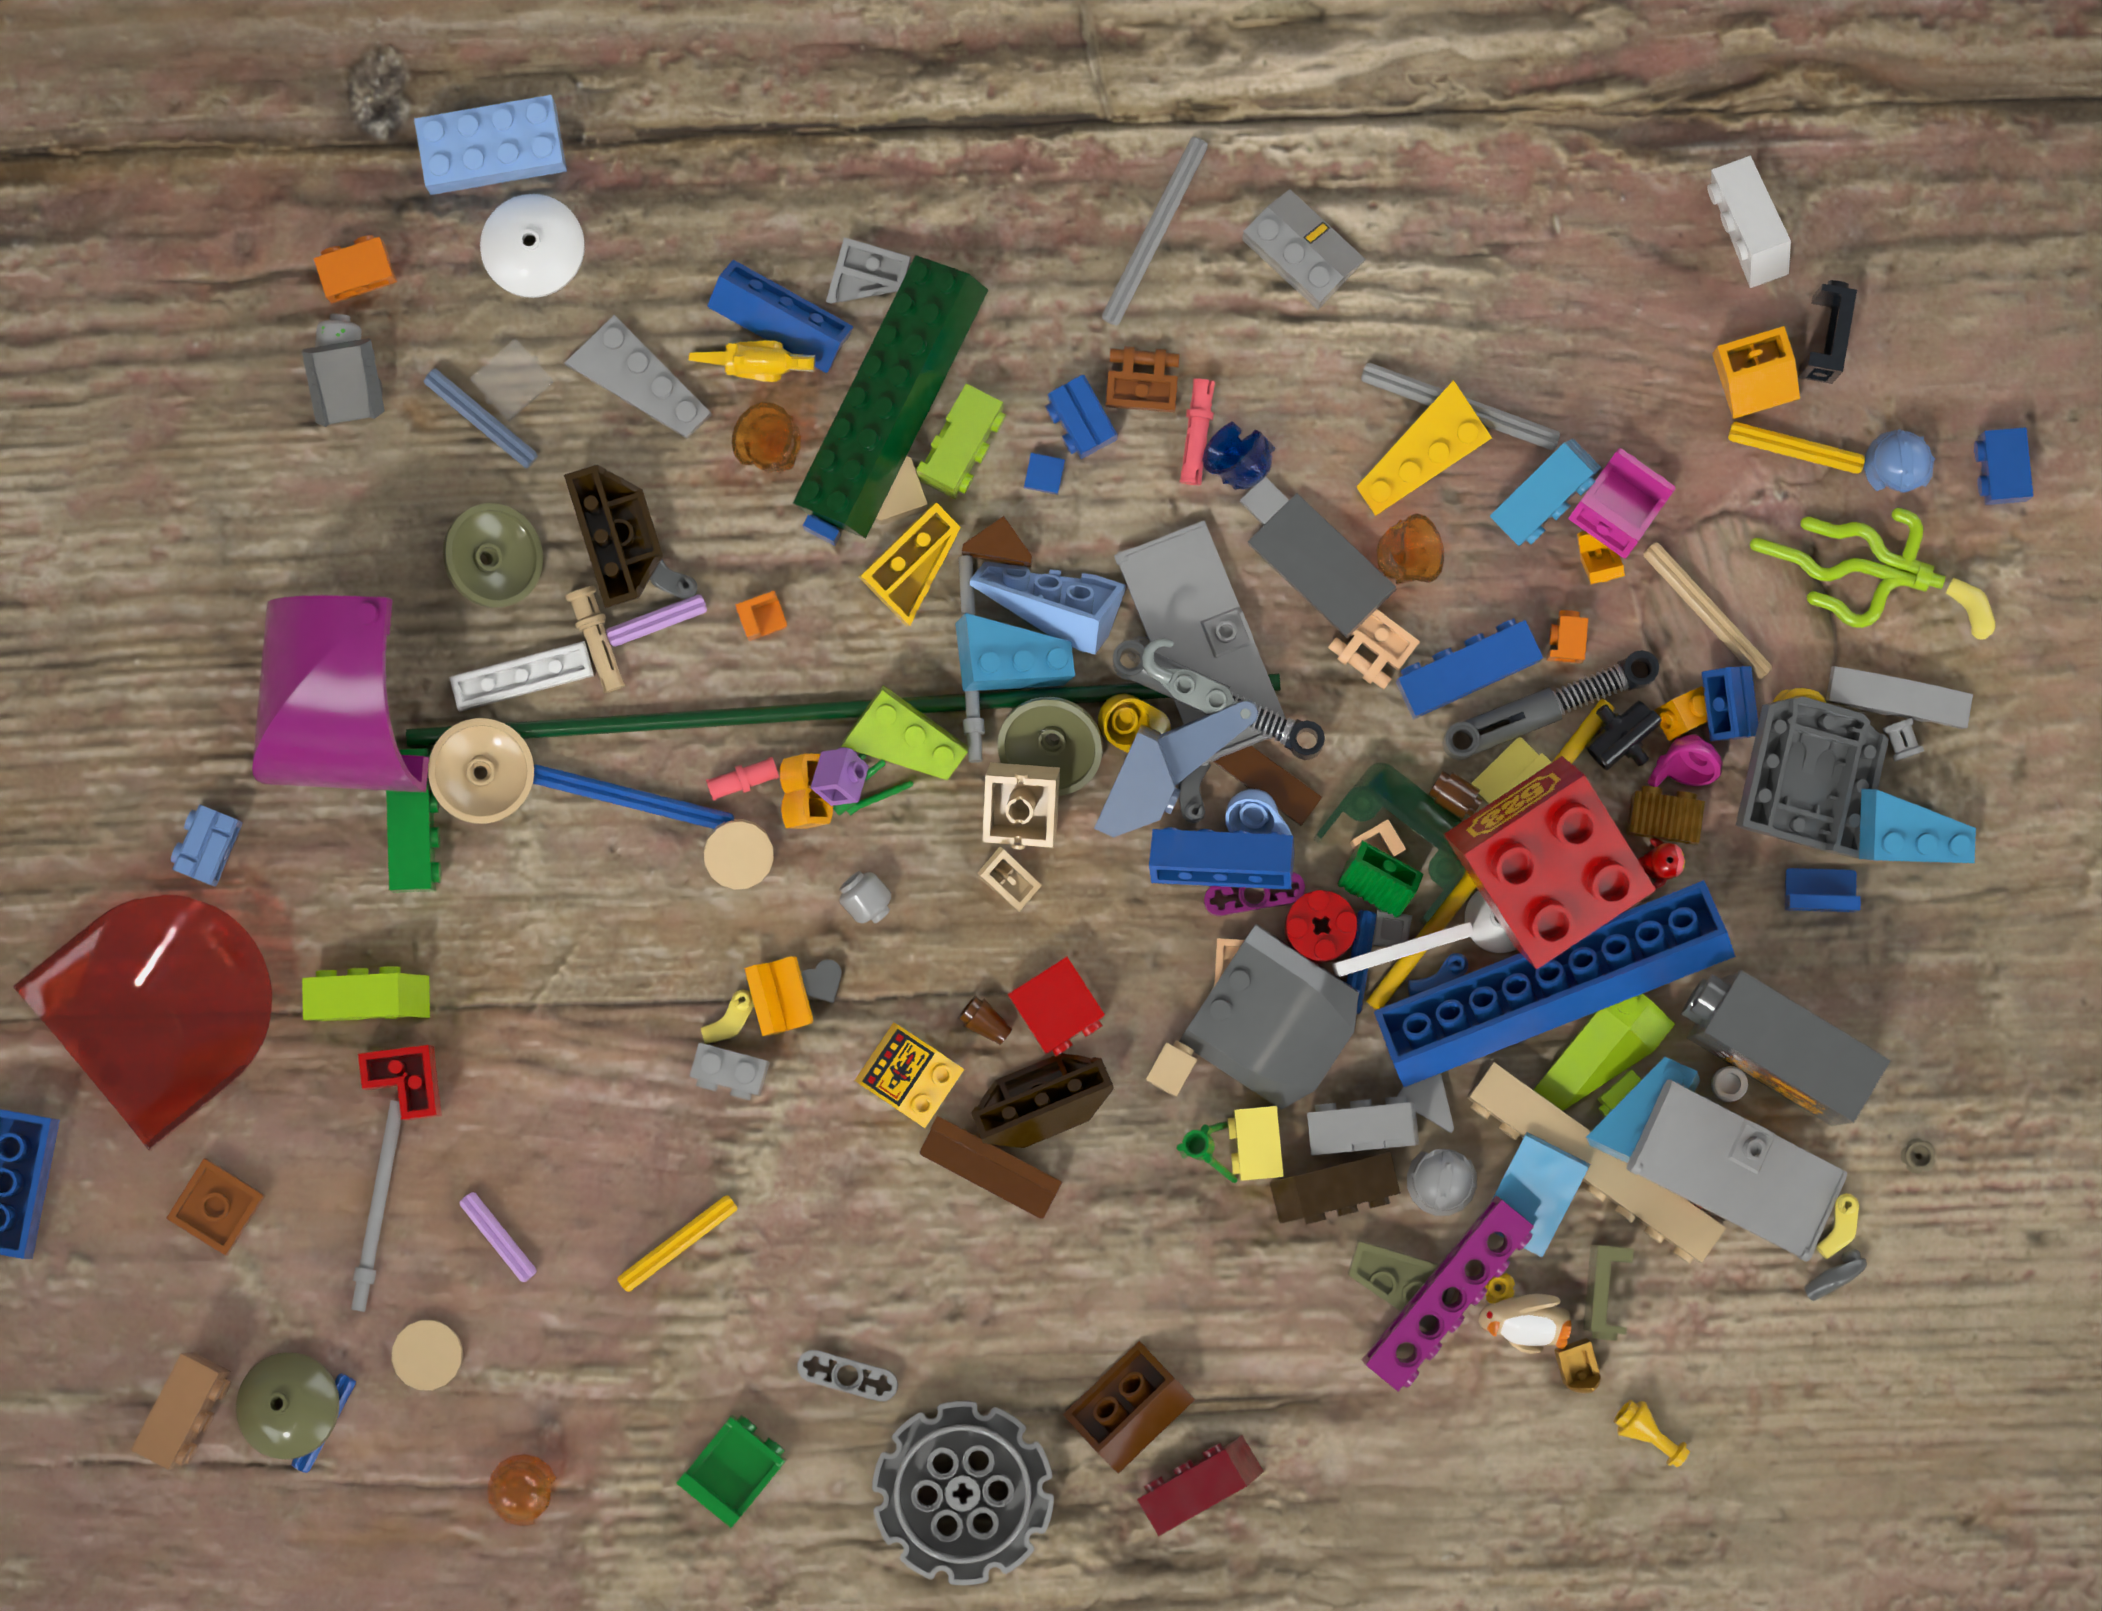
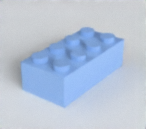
M552 95L414 118L424 182L430 195L567 171L557 109Z

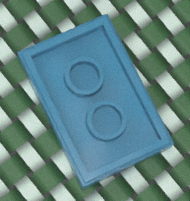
M1526 1132L1492 1200L1497 1195L1534 1226L1530 1231L1533 1236L1524 1248L1543 1258L1590 1164ZM1494 1232L1495 1234L1504 1238L1502 1232Z

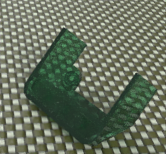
M1375 763L1365 771L1313 839L1319 844L1342 813H1345L1355 821L1366 822L1374 818L1379 810L1384 807L1439 850L1429 863L1428 872L1432 881L1443 890L1420 918L1419 922L1423 925L1431 919L1467 872L1443 835L1463 821L1436 804L1434 798L1386 763Z

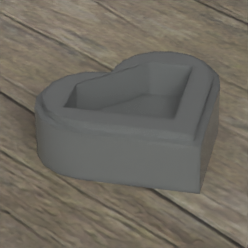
M826 959L818 963L815 969L804 970L801 975L808 996L834 1003L842 977V970L837 962Z

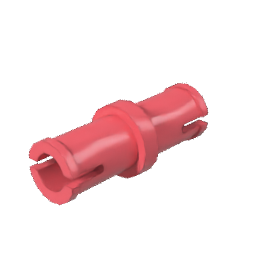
M769 757V759L746 767L738 765L735 767V771L712 779H706V783L711 797L715 801L718 798L743 790V793L749 792L750 787L778 779L779 774L773 758Z

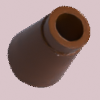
M974 996L959 1015V1019L964 1022L963 1027L993 1042L995 1041L999 1045L1006 1040L1012 1031V1028L1007 1025L1005 1020L985 998L980 1000Z

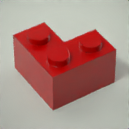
M421 1045L358 1054L362 1089L374 1090L398 1087L401 1120L409 1121L442 1116L434 1046Z

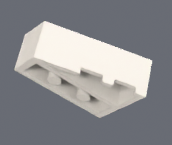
M1751 156L1712 169L1711 184L1707 185L1708 193L1714 205L1718 204L1722 224L1730 235L1749 287L1753 288L1788 275L1791 240Z

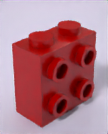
M1068 956L1008 994V997L1046 1055L1053 1052L1055 1056H1058L1073 1046L1071 1039L1081 1032L1086 1038L1103 1027L1100 1020L1105 1018L1106 1015Z

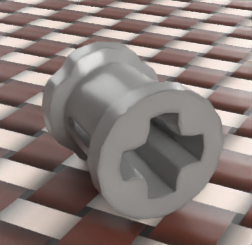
M1913 718L1883 728L1884 734L1889 735L1895 752L1893 756L1894 762L1924 751L1923 746L1918 745L1912 729L1914 724ZM1900 732L1903 735L1907 747H1905Z

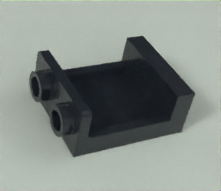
M1830 280L1828 284H1822L1812 296L1811 304L1826 306L1831 309L1824 353L1810 352L1800 364L1798 378L1833 384L1842 374L1857 289L1848 288V283Z

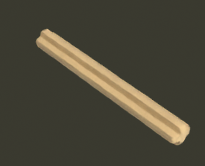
M1653 543L1644 551L1645 559L1744 666L1752 667V674L1756 679H1762L1771 671L1772 665L1659 543Z

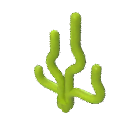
M1895 508L1891 513L1895 521L1908 525L1910 529L1902 556L1889 551L1876 530L1865 523L1850 522L1836 525L1808 516L1803 517L1800 521V525L1804 530L1830 538L1844 539L1853 536L1864 538L1868 542L1873 554L1880 562L1886 565L1867 559L1851 558L1833 567L1826 568L1819 566L1809 554L1798 549L1757 537L1750 541V548L1752 550L1798 564L1810 577L1819 581H1834L1852 572H1861L1883 579L1874 592L1868 611L1863 614L1852 612L1841 600L1816 591L1808 593L1806 599L1809 604L1832 611L1843 623L1855 628L1871 626L1880 618L1887 597L1894 588L1907 586L1924 592L1927 591L1929 586L1942 589L1946 576L1933 572L1934 565L1916 560L1924 528L1922 521L1915 513L1903 508Z

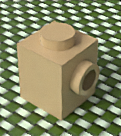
M1177 1040L1173 1046L1166 1042L1145 1081L1177 1097L1197 1061L1196 1058L1192 1057L1194 1050Z

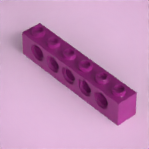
M1496 1195L1361 1359L1363 1363L1396 1391L1399 1392L1403 1386L1408 1388L1418 1377L1420 1371L1417 1369L1425 1359L1430 1361L1442 1347L1440 1341L1448 1331L1451 1333L1455 1332L1465 1319V1316L1462 1314L1469 1305L1475 1306L1482 1300L1488 1290L1485 1286L1492 1277L1499 1278L1510 1264V1261L1507 1260L1515 1249L1520 1251L1528 1244L1533 1236L1530 1231L1534 1226ZM1494 1232H1502L1504 1235L1503 1244L1497 1249H1489L1487 1246L1489 1235ZM1473 1259L1480 1260V1272L1473 1277L1466 1276L1464 1273L1466 1263ZM1449 1287L1458 1288L1459 1296L1454 1303L1445 1304L1442 1302V1293L1445 1289ZM1428 1314L1436 1316V1325L1432 1330L1421 1331L1419 1329V1322L1423 1316ZM1404 1342L1412 1343L1414 1345L1412 1355L1406 1359L1398 1358L1396 1355L1398 1346Z

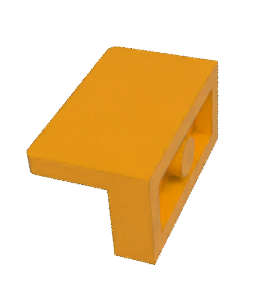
M796 956L744 968L762 1036L783 1033L813 1023L812 1012Z

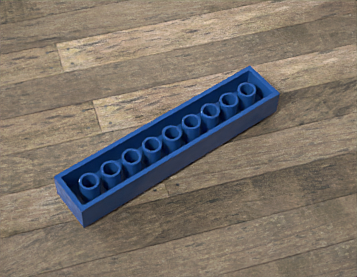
M1703 880L1622 912L1538 969L1519 953L1375 1010L1374 1014L1395 1069L1405 1088L1736 956L1726 927Z

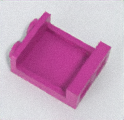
M1618 448L1595 480L1596 482L1590 487L1568 519L1626 559L1676 488L1663 476L1655 473L1638 461L1636 457Z

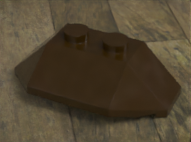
M598 464L565 474V481L605 609L638 599L663 558L643 489Z
M1061 1053L1058 1056L1054 1055L995 1080L981 1099L979 1105L975 1106L972 1110L971 1115L984 1144L1026 1148L1090 1121L1114 1090V1086L1102 1058L1093 1057L1091 1059L1081 1055Z

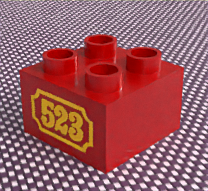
M1563 756L1443 834L1514 947L1536 969L1656 890L1586 776Z

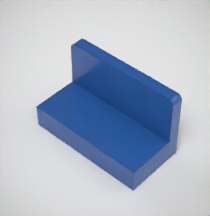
M1786 869L1785 911L1852 913L1860 911L1861 896H1856V871Z

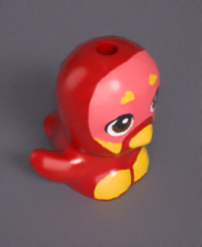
M1651 838L1650 842L1655 848L1637 860L1645 873L1651 878L1656 879L1653 886L1655 889H1658L1665 885L1668 879L1677 878L1683 872L1685 859L1682 849L1676 844L1664 843L1657 838Z

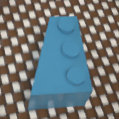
M1574 439L1568 440L1519 486L1490 517L1518 546L1526 541L1532 545L1546 531L1542 525L1551 517L1555 520L1561 517L1571 507L1567 501L1576 493L1582 496L1596 482L1593 477L1602 467Z
M965 613L955 623L963 691L1064 686L1075 677L1070 641Z
M1861 789L1859 859L1975 863V827L1877 789Z
M1664 1057L1586 1136L1589 1145L1628 1163L1668 1079L1695 1092L1700 1082L1698 1072Z

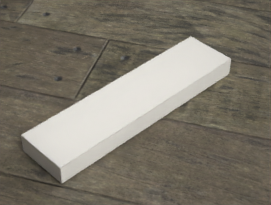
M582 641L449 678L457 709L461 712L592 677L594 672L586 642Z
M1470 922L1334 963L1332 964L1335 976H1344L1471 937L1474 932Z

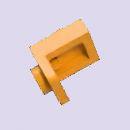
M1586 531L1577 534L1580 560L1590 584L1607 582L1625 576L1624 565L1616 552Z
M1702 686L1654 709L1662 719L1659 726L1669 741L1708 722Z

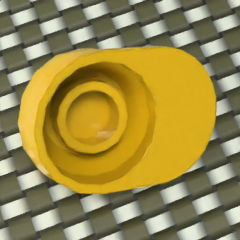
M1129 694L1112 696L1101 706L1098 714V728L1101 735L1112 745L1126 753L1129 752L1141 724L1161 734L1171 730L1170 721L1161 710Z

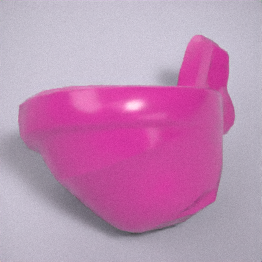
M1694 734L1676 738L1667 753L1659 756L1656 767L1647 783L1652 787H1658L1669 776L1673 780L1685 785H1708L1720 777L1723 762L1716 749L1700 736Z

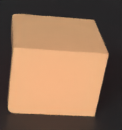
M1389 819L1350 842L1354 851L1363 840L1394 858L1406 850Z

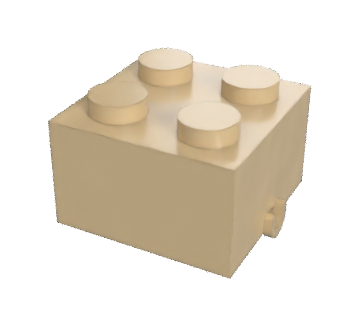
M990 762L985 775L983 842L1011 844L1013 849H1024L1025 846L1053 848L1057 835L1060 768Z

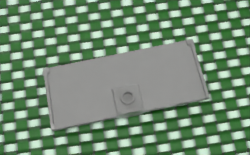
M1205 521L1138 547L1120 551L1114 555L1149 641L1152 642L1156 639L1165 638L1174 642L1172 647H1159L1155 653L1230 686L1233 696L1238 694L1240 699L1244 697L1247 700L1250 699L1256 702L1257 707L1262 705V709L1267 707L1268 712L1273 710V714L1278 712L1279 717L1284 715ZM1174 700L1183 724L1207 715ZM1250 726L1200 766H1207L1223 756L1269 739V735L1263 736V732L1258 734L1257 729L1252 731Z
M1669 1079L1660 1092L1637 1146L1627 1164L1628 1171L1658 1184L1783 1248L1806 1262L1813 1256L1818 1240L1847 1176L1846 1171Z

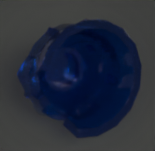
M1231 421L1210 439L1204 450L1202 461L1204 468L1209 473L1220 477L1223 484L1231 485L1234 490L1248 489L1260 483L1270 472L1272 453L1275 451V447L1258 430H1254L1251 435L1241 440L1238 436L1241 434L1242 429Z

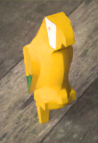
M763 340L728 343L726 351L689 353V361L725 366L727 375L758 381L776 382L781 380L782 375L789 371L815 372V355L791 354L783 349V344L778 341Z

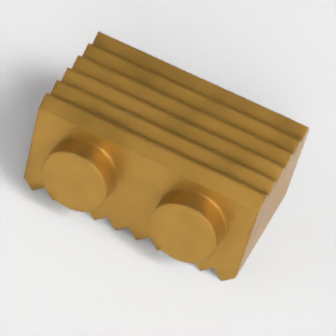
M1642 786L1641 791H1634L1632 793L1626 835L1657 838L1659 840L1690 845L1699 844L1705 801L1697 800L1698 794L1677 791L1676 797L1662 795V788Z

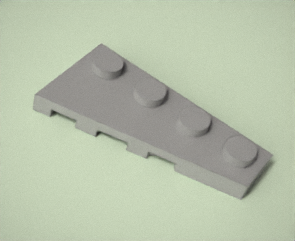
M615 315L565 362V365L572 370L589 378L592 382L617 395L628 404L645 412L686 439L712 415Z

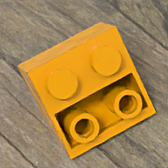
M1785 326L1719 345L1712 353L1733 419L1800 399L1795 357Z

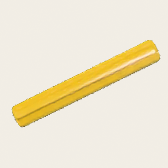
M1739 422L1732 423L1728 434V439L1732 442L1855 474L1862 472L1865 463V456L1859 453Z
M728 1195L722 1197L619 1275L617 1278L619 1284L626 1292L632 1291L735 1213L738 1209L735 1202Z

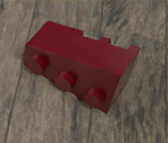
M1243 1435L1224 1446L1219 1442L1202 1453L1204 1458L1196 1463H1193L1191 1459L1173 1469L1175 1475L1164 1481L1163 1477L1160 1476L1143 1486L1146 1492L1137 1501L1158 1537L1244 1489L1264 1472Z

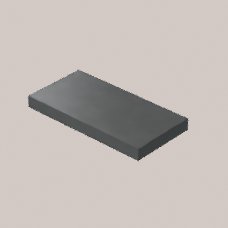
M1297 493L1248 541V545L1346 638L1397 590L1396 586Z

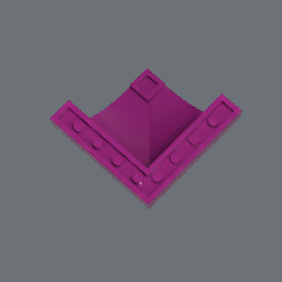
M307 595L276 598L267 602L252 764L253 776L258 782L271 785L426 793L429 757L400 755L390 721L386 689L387 635H390L393 599L388 597Z

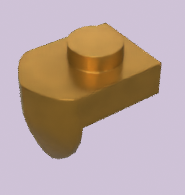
M1584 1338L1567 1344L1564 1349H1554L1563 1384L1577 1393L1587 1394L1594 1392L1600 1385L1601 1376L1591 1341Z

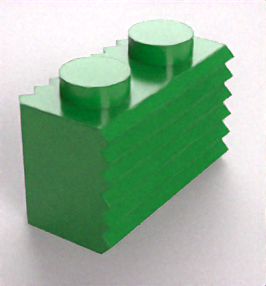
M1362 840L1346 862L1337 884L1339 888L1344 887L1345 891L1350 894L1356 895L1358 898L1362 897L1364 901L1375 904L1379 910L1393 914L1397 918L1417 893L1424 874Z

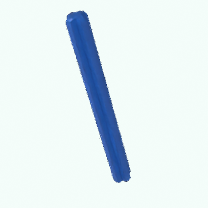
M537 764L534 765L533 784L712 829L724 822L734 821V815L728 812Z

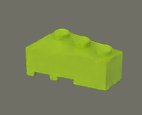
M884 685L858 718L841 744V747L852 749L855 752L944 780L949 779L968 753V746Z
M379 967V974H369L368 968L347 969V975L337 976V970L315 971L316 977L302 978L303 1020L345 1021L374 1018L397 1019V1017L430 1018V982L427 975L401 973L400 967Z

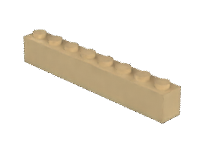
M1496 1063L1490 1064L1467 1098L1473 1102L1470 1106L1473 1111L1485 1119H1488L1490 1115L1502 1123L1499 1129L1514 1140L1519 1136L1524 1138L1526 1132L1589 1163L1590 1167L1582 1180L1588 1184L1586 1191L1601 1202L1608 1198L1615 1203L1617 1207L1614 1211L1627 1221L1632 1223L1636 1218L1647 1226L1643 1232L1661 1244L1665 1239L1675 1246L1673 1253L1686 1263L1691 1264L1693 1260L1697 1263H1702L1725 1231L1726 1227L1685 1198L1638 1174L1636 1175L1628 1171V1163L1591 1147L1586 1138L1591 1132Z

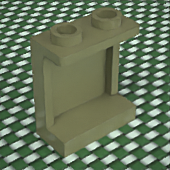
M1601 1245L1590 1246L1583 1330L1592 1331V1338L1617 1341L1618 1334L1627 1333V1327L1607 1325L1606 1318L1611 1261L1633 1263V1248Z

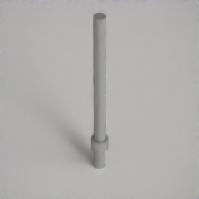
M969 555L959 556L961 617L965 613L975 615L974 587L970 585V579L973 576V559ZM965 691L966 719L963 720V730L968 740V760L971 763H978L983 761L981 735L985 734L984 719L980 718L979 691Z
M390 1101L360 1265L355 1267L353 1281H356L352 1310L365 1312L370 1284H374L376 1270H373L401 1124L399 1101Z

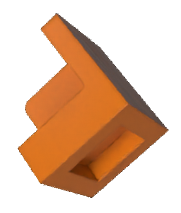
M775 591L735 604L749 641L787 628V622Z

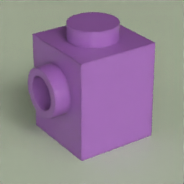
M846 747L822 751L810 788L831 806L856 803L859 801L869 765L859 758L854 750Z

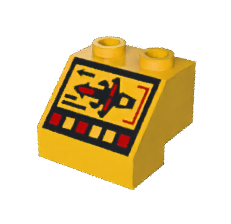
M893 1022L854 1081L925 1128L964 1069Z

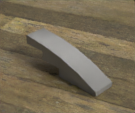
M1831 666L1826 701L1882 715L1913 718V720L1920 722H1933L1958 729L1968 728L1973 694L1837 666Z

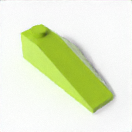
M1643 993L1594 1012L1533 1090L1564 1111L1654 1052L1675 1023Z

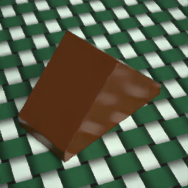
M1004 516L969 539L962 547L963 556L969 555L973 558L1030 568L1032 566V555Z

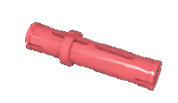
M1193 379L1190 409L1186 411L1188 429L1180 483L1182 484L1186 482L1187 485H1202L1208 428L1210 421H1213L1214 415L1211 412L1215 381Z

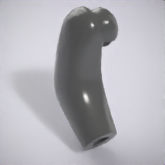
M663 559L650 579L651 583L658 589L681 599L690 598L697 592L698 586L692 577L670 570Z
M1211 764L1199 766L1178 783L1177 789L1181 790L1179 794L1181 813L1183 818L1189 823H1198L1204 818L1205 808L1200 793V785Z
M1853 1249L1843 1253L1842 1261L1844 1264L1824 1271L1805 1285V1292L1811 1301L1820 1299L1848 1284L1865 1270L1867 1261L1865 1258L1861 1259V1254L1858 1250Z

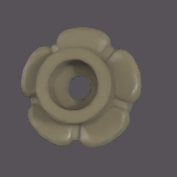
M1919 1138L1912 1139L1907 1143V1147L1902 1149L1901 1160L1904 1164L1906 1163L1907 1169L1912 1173L1918 1174L1923 1170L1929 1171L1935 1164V1148L1928 1141L1923 1142ZM1916 1153H1921V1159H1916Z

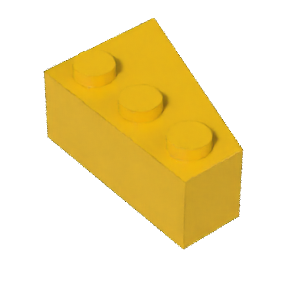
M937 502L933 503L858 577L906 627L911 626L961 527Z

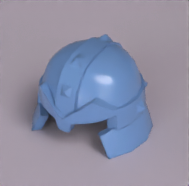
M1898 429L1883 433L1871 442L1865 453L1864 470L1868 482L1876 491L1887 486L1895 491L1905 493L1920 486L1926 487L1933 476L1935 458L1931 454L1930 447L1924 441V436L1919 437L1909 431Z

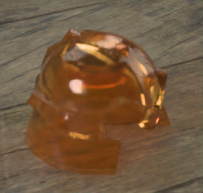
M761 402L749 407L739 417L733 428L731 443L733 453L740 464L750 466L754 464L765 473L774 471L781 473L794 467L796 458L801 450V435L799 427L793 420V415H788L783 407L775 403Z
M1415 513L1404 520L1400 519L1396 525L1389 527L1381 536L1377 545L1379 570L1388 578L1396 579V584L1412 581L1430 583L1436 580L1443 569L1444 546L1440 533L1434 523L1425 515Z
M527 1454L511 1456L500 1462L491 1473L487 1487L488 1503H490L496 1515L507 1523L518 1526L535 1524V1519L549 1506L551 1500L550 1485L554 1483L557 1477L551 1467L539 1457Z

